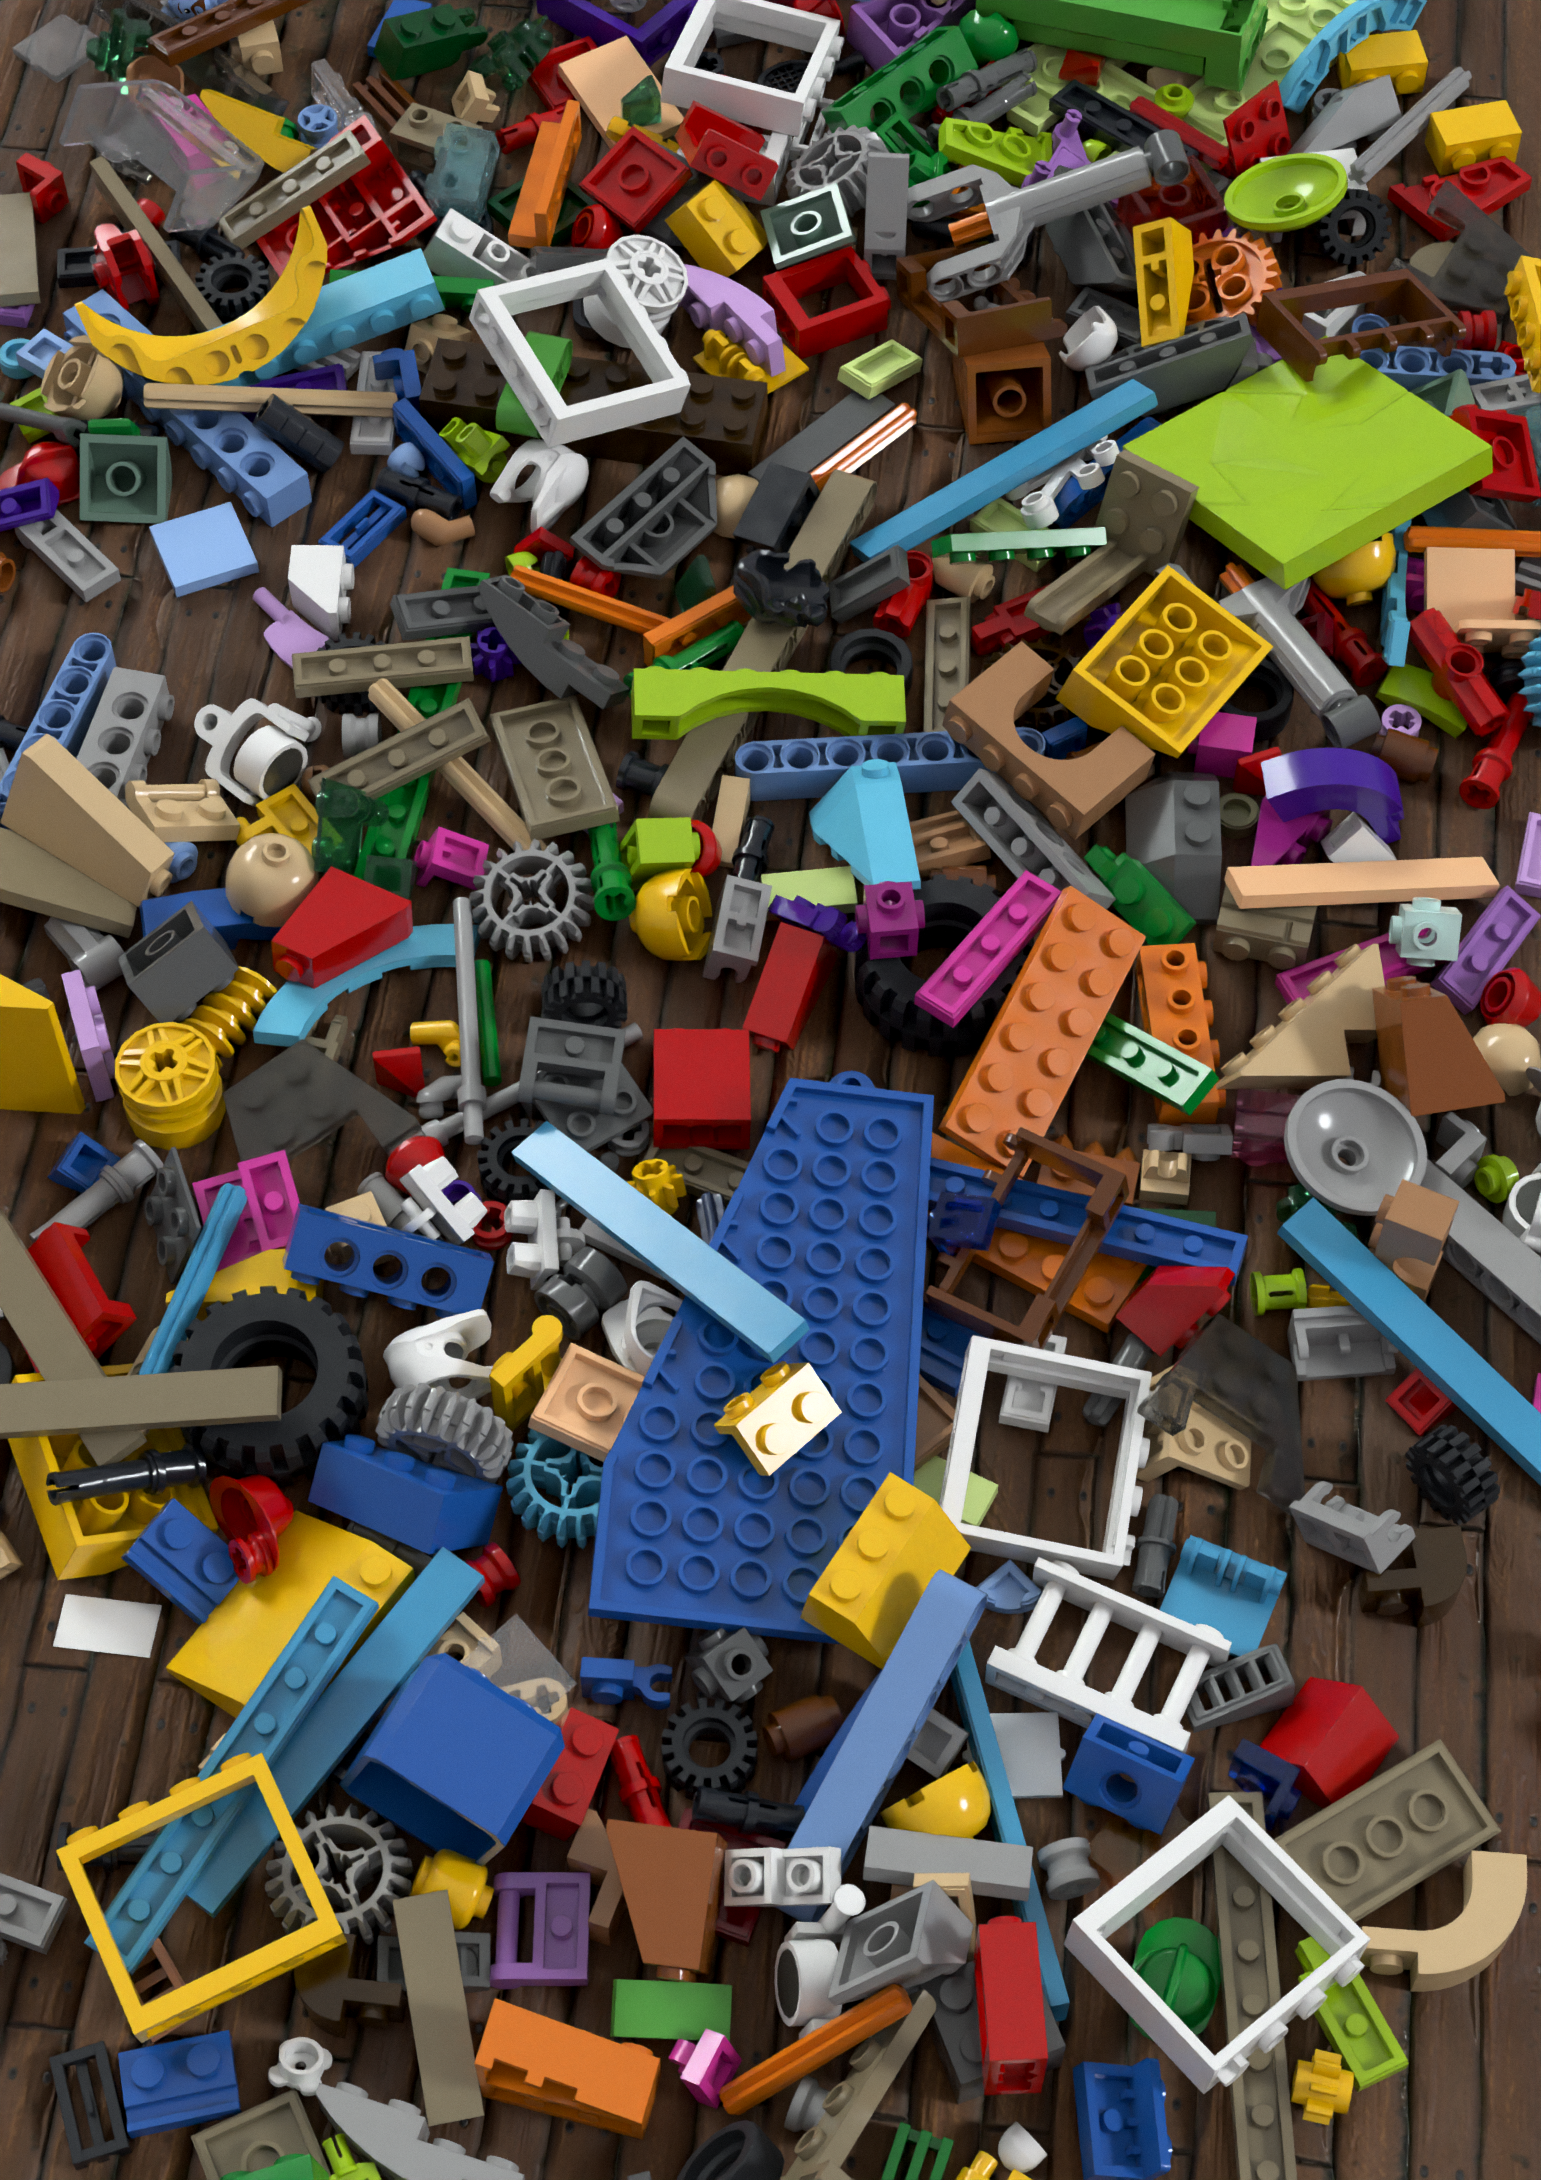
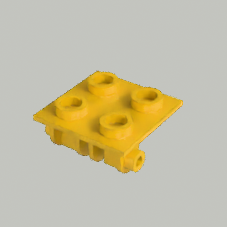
M714 329L708 330L703 335L704 351L693 357V361L708 375L766 382L768 394L809 371V367L783 344L786 371L771 377L759 364L754 365L751 362L746 350L738 342L733 343L729 337L726 338L724 332L721 330L715 331Z

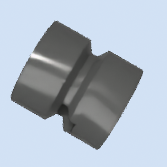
M589 1246L582 1247L563 1266L564 1275L554 1274L534 1294L535 1303L543 1315H553L558 1318L562 1324L563 1335L573 1340H579L598 1322V1311L606 1312L628 1292L627 1283L616 1266L606 1256Z

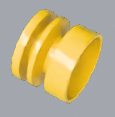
M176 1022L157 1023L136 1031L121 1045L115 1059V1079L123 1099L127 1120L137 1137L153 1147L170 1150L171 1147L184 1149L205 1141L220 1126L226 1112L225 1091L219 1075L215 1051L204 1034L194 1027Z

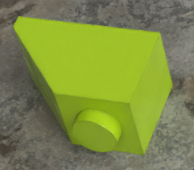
M691 817L643 818L634 821L620 843L622 863L629 868L632 876L630 888L632 890L641 888L648 879L663 871L691 868L695 860L699 859L700 839L697 832H692Z

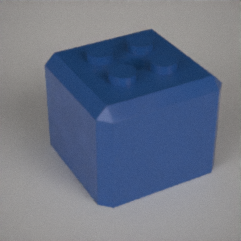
M446 1653L426 1656L402 1685L339 1785L349 1796L372 1809L434 1851L450 1849L475 1859V1863L483 1867L506 1846L565 1748L561 1728L537 1713L526 1701L509 1695L491 1683L478 1670L463 1665Z

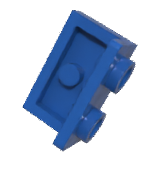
M1145 2058L1133 2066L1083 2061L1073 2067L1083 2180H1154L1169 2172L1171 2169L1172 2142L1167 2134L1164 2108L1166 2088L1161 2078L1159 2060L1157 2058Z

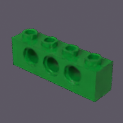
M959 26L937 27L827 106L821 113L831 133H835L838 127L846 130L851 125H855L858 129L866 126L870 132H874L897 111L909 122V119L915 114L927 112L938 105L936 92L939 87L958 80L964 72L971 69L977 70L979 67ZM930 66H932V68H933V76H932V79L930 78V75H929V68H930ZM901 86L903 87V90H904L903 100H901V98H900V88H901ZM872 107L875 112V118L873 122L870 118V111Z

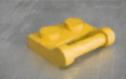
M553 1315L538 1317L532 1325V1336L513 1353L507 1352L495 1362L489 1374L495 1416L501 1417L505 1421V1426L511 1431L534 1412L562 1360L559 1343L563 1337L562 1324Z

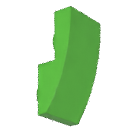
M613 1979L610 2037L699 2041L707 2028L725 2035L730 2042L732 1985Z

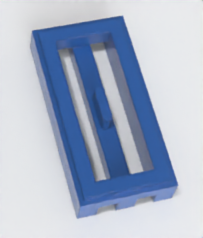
M372 489L318 540V545L344 546L346 563L353 564L355 568L407 518L406 508ZM379 504L380 507L367 518L366 516ZM356 528L341 545L338 544L352 529Z

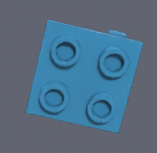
M1190 1535L1189 1539L1187 1538L1180 1554L1181 1559L1159 1610L1194 1626L1196 1624H1205L1215 1628L1223 1635L1224 1639L1232 1642L1229 1655L1239 1657L1258 1649L1288 1573L1250 1559L1248 1556L1235 1553L1233 1550L1207 1542L1200 1537L1197 1538Z

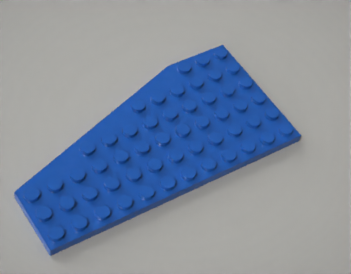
M789 1078L766 1125L765 1132L721 1218L709 1246L806 1319L810 1330L773 1364L685 1295L648 1369L625 1422L603 1463L587 1616L707 1630L721 1628L727 1632H733L744 1627L752 1635L841 1644L800 1618L808 1594L888 1474L891 1472L912 1486L914 1485L934 1095ZM781 1361H785L787 1364L809 1363L842 1413L770 1476H760L733 1435L719 1434L714 1424L726 1414L723 1409L732 1399L746 1392L751 1393L762 1383L760 1376L771 1366Z

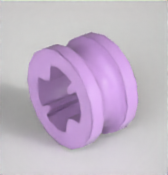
M1404 704L1392 705L1383 712L1382 726L1379 734L1386 736L1388 728H1392L1418 737L1422 723L1421 715L1411 706Z

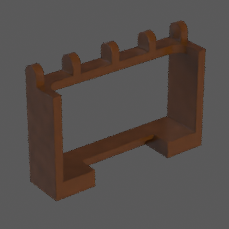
M987 240L896 258L897 297L958 358L1059 338L1067 332V324L1059 318L1052 319L1051 298L1047 296L1036 299V296L1030 290L1018 291L1020 281L1013 275H1011L1009 280L988 287L1006 305L969 312L958 300L940 303L927 290L926 274L936 263L990 244ZM991 264L979 266L974 271H982L990 267ZM952 278L940 280L935 285H944L950 282Z
M1407 268L1263 293L1256 326L1258 333L1305 382L1313 381L1316 366L1326 364L1330 356L1343 354L1347 359L1352 360L1359 358L1361 351L1381 348L1385 353H1391L1397 350L1398 344L1416 341L1422 347L1432 345L1443 357L1451 356L1454 341L1463 340L1466 337L1465 325ZM1365 303L1364 312L1366 314H1375L1381 317L1401 314L1409 322L1322 339H1315L1302 325L1305 313Z
M1020 1127L1016 1135L1007 1133L1002 1141L1007 1148L1015 1151L1003 1175L987 1169L981 1178L985 1184L995 1188L981 1214L977 1216L971 1212L963 1211L958 1219L962 1225L971 1229L956 1258L944 1252H939L934 1262L948 1272L938 1288L930 1285L927 1292L924 1291L923 1307L990 1339L1043 1350L1130 1193L1126 1174ZM1030 1158L1094 1187L1096 1190L1085 1207L1087 1219L1044 1295L1040 1293L1036 1295L1018 1327L953 1296L952 1293Z

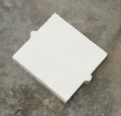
M1058 1712L990 1713L1013 1798H1063L1061 1761L1065 1759L1066 1752L1060 1748ZM967 1740V1750L963 1752L962 1759L964 1762L970 1763L973 1761Z

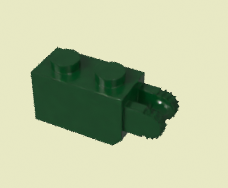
M448 3L384 19L373 53L392 81L451 67L460 59L462 51L484 44L489 33L482 25L472 26L477 17L472 8L465 7L454 10L451 4Z

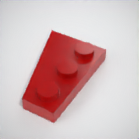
M1500 156L1460 167L1458 174L1439 178L1437 174L1423 177L1421 184L1405 187L1403 183L1389 186L1387 199L1438 240L1446 242L1530 190L1532 177L1507 157Z

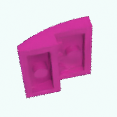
M285 1149L237 1163L239 1170L192 1183L203 1225L221 1186L225 1183H230L234 1186H241L246 1192V1204L216 1272L266 1250L286 1248L300 1201Z

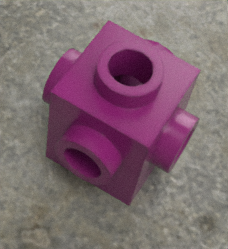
M884 881L875 885H864L863 905H855L857 933H866L869 959L917 956L918 933L920 928H925V912L923 900H914L912 881L898 883Z

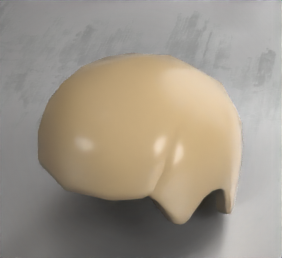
M741 474L724 476L715 480L717 527L713 532L722 537L734 538L732 534L759 484L755 478Z
M1499 1023L1481 1028L1473 1040L1507 1095L1517 1096L1533 1088L1534 1086L1528 1079L1525 1071L1529 1066L1541 1069V1054L1538 1041L1524 1027L1518 1024Z

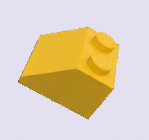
M715 178L664 220L701 268L713 271L727 278L760 252L768 242L765 230L732 187Z

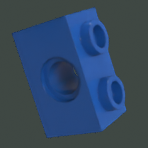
M1096 1713L1082 1737L1062 1789L1076 1795L1079 1800L1087 1805L1102 1807L1125 1818L1134 1827L1151 1830L1162 1835L1175 1809L1195 1758ZM1119 1773L1128 1775L1135 1783L1123 1779Z

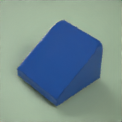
M80 1131L67 1144L49 1173L48 1178L57 1184L83 1193L100 1179L98 1175L101 1173L100 1169L107 1164L113 1166L120 1160V1157Z

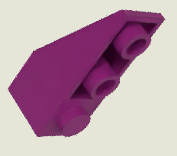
M1265 796L1261 802L1250 866L1301 864L1313 841L1320 843L1328 834L1333 820L1329 818L1331 809L1313 812L1283 822Z

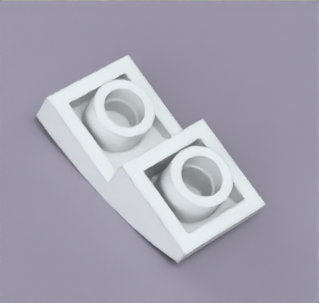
M830 1846L793 1849L767 1847L725 1850L724 1906L831 1905L834 1902V1894L837 1888L841 1886V1848Z

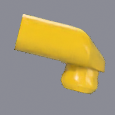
M446 1020L413 1022L411 1024L410 1039L413 1045H438L447 1056L445 1061L448 1065L461 1067L459 1025L456 1022Z

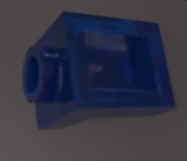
M941 1191L937 1206L930 1212L928 1217L927 1236L940 1252L950 1256H954L956 1247L988 1251L1001 1205L994 1197Z
M1244 1738L1241 1740L1233 1755L1228 1776L1234 1778L1236 1784L1245 1792H1262V1796L1265 1795L1272 1799L1264 1815L1266 1829L1271 1831L1279 1816L1288 1821L1303 1793L1295 1788L1300 1768Z

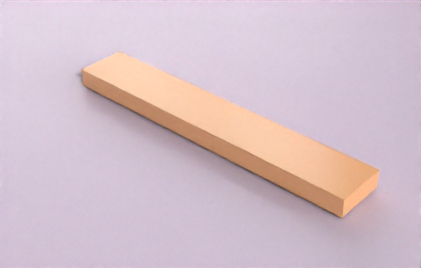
M1483 857L1227 867L1224 879L1239 909L1413 901L1414 897H1427L1439 900L1492 898L1496 896L1500 886Z

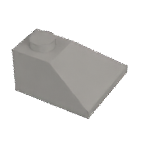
M934 1880L847 1921L828 2000L834 2006L871 1997L891 1984L902 1985L904 1988L925 1983L942 1974L949 1975L954 1973L966 1963L973 1930L972 1922Z

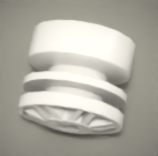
M635 234L622 237L610 246L604 259L611 258L618 271L625 276L630 290L639 304L645 307L650 321L661 336L670 320L671 314L675 312L678 303L681 302L688 286L687 269L678 254L667 244L655 238ZM598 295L584 297L585 316L592 328L605 340L620 347L631 348Z

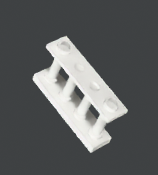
M1038 1557L1034 1565L1032 1582L1043 1592L1016 1647L1010 1648L1007 1651L995 1645L986 1664L985 1683L1049 1712H1058V1716L1088 1729L1094 1716L1098 1713L1186 1754L1191 1733L1183 1730L1180 1721L1206 1664L1216 1667L1227 1662L1232 1642L1224 1639L1223 1635L1211 1626L1205 1624H1196L1194 1626L1079 1575V1572L1068 1563L1059 1560L1049 1562ZM1063 1599L1091 1613L1064 1669L1054 1672L1038 1665L1034 1657ZM1112 1621L1139 1634L1112 1692L1103 1694L1085 1686V1682L1082 1679L1109 1622ZM1158 1642L1187 1654V1657L1161 1713L1152 1716L1134 1708L1131 1700Z

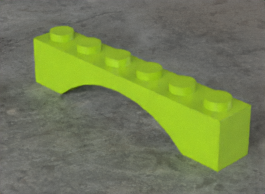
M650 666L645 669L634 668L631 689L632 739L677 740L692 729L716 718L741 712L758 711L788 713L815 720L844 736L904 733L906 725L904 675H889L885 672L845 674L841 671L801 673L797 670L757 672L748 668L735 671L710 670L704 667H696L690 670L665 669L660 666Z

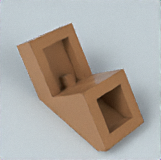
M588 1809L567 1855L569 1872L591 1873V1884L601 1887L588 1919L590 1940L611 1946L627 1903L607 1832L597 1811Z

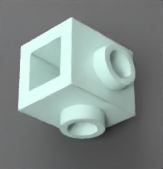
M1414 897L1412 904H1400L1399 916H1391L1389 943L1396 944L1395 950L1400 957L1407 958L1406 963L1409 965L1432 967L1435 966V960L1457 961L1462 914L1456 907L1441 906V900ZM1429 928L1426 934L1418 936L1422 929Z

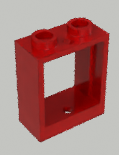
M852 246L763 277V300L774 309L777 329L793 353L801 360L887 329L888 310L891 309L890 296L884 286L879 287L872 276L868 262L865 259L861 260ZM848 281L861 301L809 319L796 299Z
M1016 1916L995 1917L990 1919L988 1924H979L973 1960L984 2095L1041 2093L1048 2062V2049L1036 1922H1022V1919Z

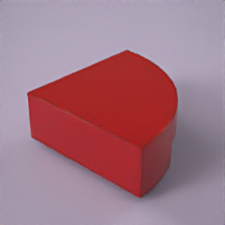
M539 527L514 546L513 554L526 551L535 555L538 561H542V556L545 552H555L558 550L564 553V557L568 562L573 559L575 547L543 527Z

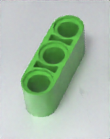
M529 331L525 339L560 393L572 360V340ZM506 382L497 406L496 429L541 438L511 386Z

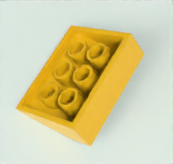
M1167 565L1072 670L1056 700L1091 727L1112 734L1120 726H1123L1148 748L1178 758L1273 648V645Z
M0 974V1109L81 1114L86 1106L54 1003Z
M134 1363L101 1366L107 1377L127 1376ZM41 1373L15 1375L11 1383L45 1381ZM180 1427L150 1429L145 1437L147 1442L120 1462L137 1460L140 1454L149 1449H156L159 1453L181 1450L186 1442ZM79 1434L8 1438L58 1580L101 1575L128 1566L129 1564L121 1556L129 1550L136 1541V1538L166 1502L172 1498H175L214 1534L218 1530L217 1522L203 1486L193 1489L187 1484L165 1488L162 1494L153 1496L146 1494L143 1490H136L54 1506L48 1498L47 1490L60 1488H57L56 1485H46L48 1473L98 1466Z
M295 1511L292 1522L289 1523L284 1533L277 1538L280 1554L279 1565L276 1571H273L271 1575L266 1577L256 1574V1579L248 1584L243 1583L239 1579L222 1602L210 1613L205 1623L200 1625L166 1666V1670L218 1707L237 1718L334 1575L376 1601L379 1609L321 1693L322 1695L416 1580L413 1567L373 1541Z

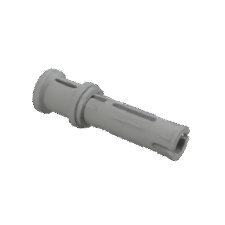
M138 1139L132 1144L133 1150L113 1166L107 1164L100 1169L101 1173L98 1174L100 1179L60 1210L44 1225L29 1234L30 1240L34 1243L40 1233L54 1222L86 1229L118 1202L124 1204L134 1199L133 1192L154 1175L157 1176L159 1168H162L164 1164L143 1140Z

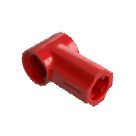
M906 551L910 586L881 601L873 619V626L875 628L891 632L899 638L909 637L922 606L926 605L927 600L931 599L933 562L927 554L921 551Z

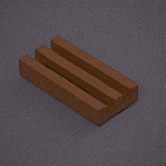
M385 69L379 71L378 79L371 75L365 78V85L358 81L352 84L353 95L390 132L397 121L371 94L375 93L386 105L387 110L392 115H396L398 119L402 117L412 102H417L397 81H392Z

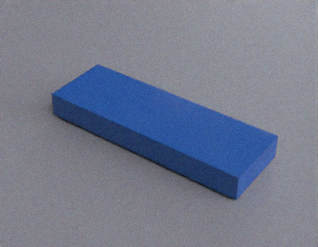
M406 398L394 403L392 410L396 435L403 443L411 442L417 447L425 459L426 469L447 492L462 496V508L464 510L478 504L475 475Z

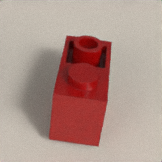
M1158 1266L1126 1298L1115 1317L1161 1357L1173 1344L1181 1349L1199 1329L1195 1322L1205 1312L1210 1317H1213L1222 1309L1232 1296L1226 1290L1235 1273L1228 1267Z

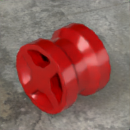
M1483 310L1480 315H1472L1470 311H1459L1457 318L1466 327V337L1463 340L1456 341L1457 349L1471 350L1472 348H1480L1482 351L1493 352L1497 340V319L1494 310Z
M583 556L573 569L569 583L614 598L620 585L621 573L602 570L589 558Z
M494 1542L484 1547L482 1555L476 1560L467 1559L464 1561L484 1576L485 1583L474 1595V1598L484 1608L496 1602L497 1594L504 1589L511 1591L521 1585L520 1577L512 1562Z

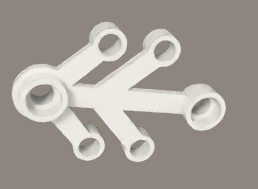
M1108 435L1005 494L1008 500H1018L1026 496L1030 491L1045 484L1041 491L1031 493L1022 500L1021 514L1027 528L1030 530L1041 529L1057 520L1059 513L1054 499L1071 475L1078 480L1083 490L1095 488L1103 483L1105 477L1101 467L1113 464L1117 454L1120 453L1116 441L1107 440ZM1095 459L1096 463L1086 464L1084 461Z

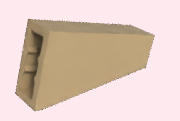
M45 734L22 752L0 823L139 908L141 901L148 900L153 895L160 897L172 880L173 874L169 872V868L175 853L54 737Z

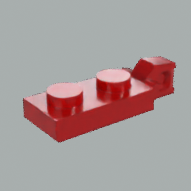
M1048 585L994 606L993 613L985 617L986 621L973 626L971 629V646L976 653L981 656L997 651L1001 646L1004 648L1006 642L1016 646L1020 643L1022 637L1027 642H1030L1040 636L1052 633L1041 628L1037 622L1024 616L1030 599ZM1088 614L1082 620L1089 618L1090 614Z

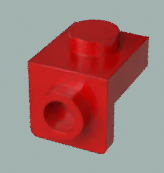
M26 152L15 161L22 191L25 193L30 192L35 218L44 224L69 203L63 172L56 169L49 162L41 161Z

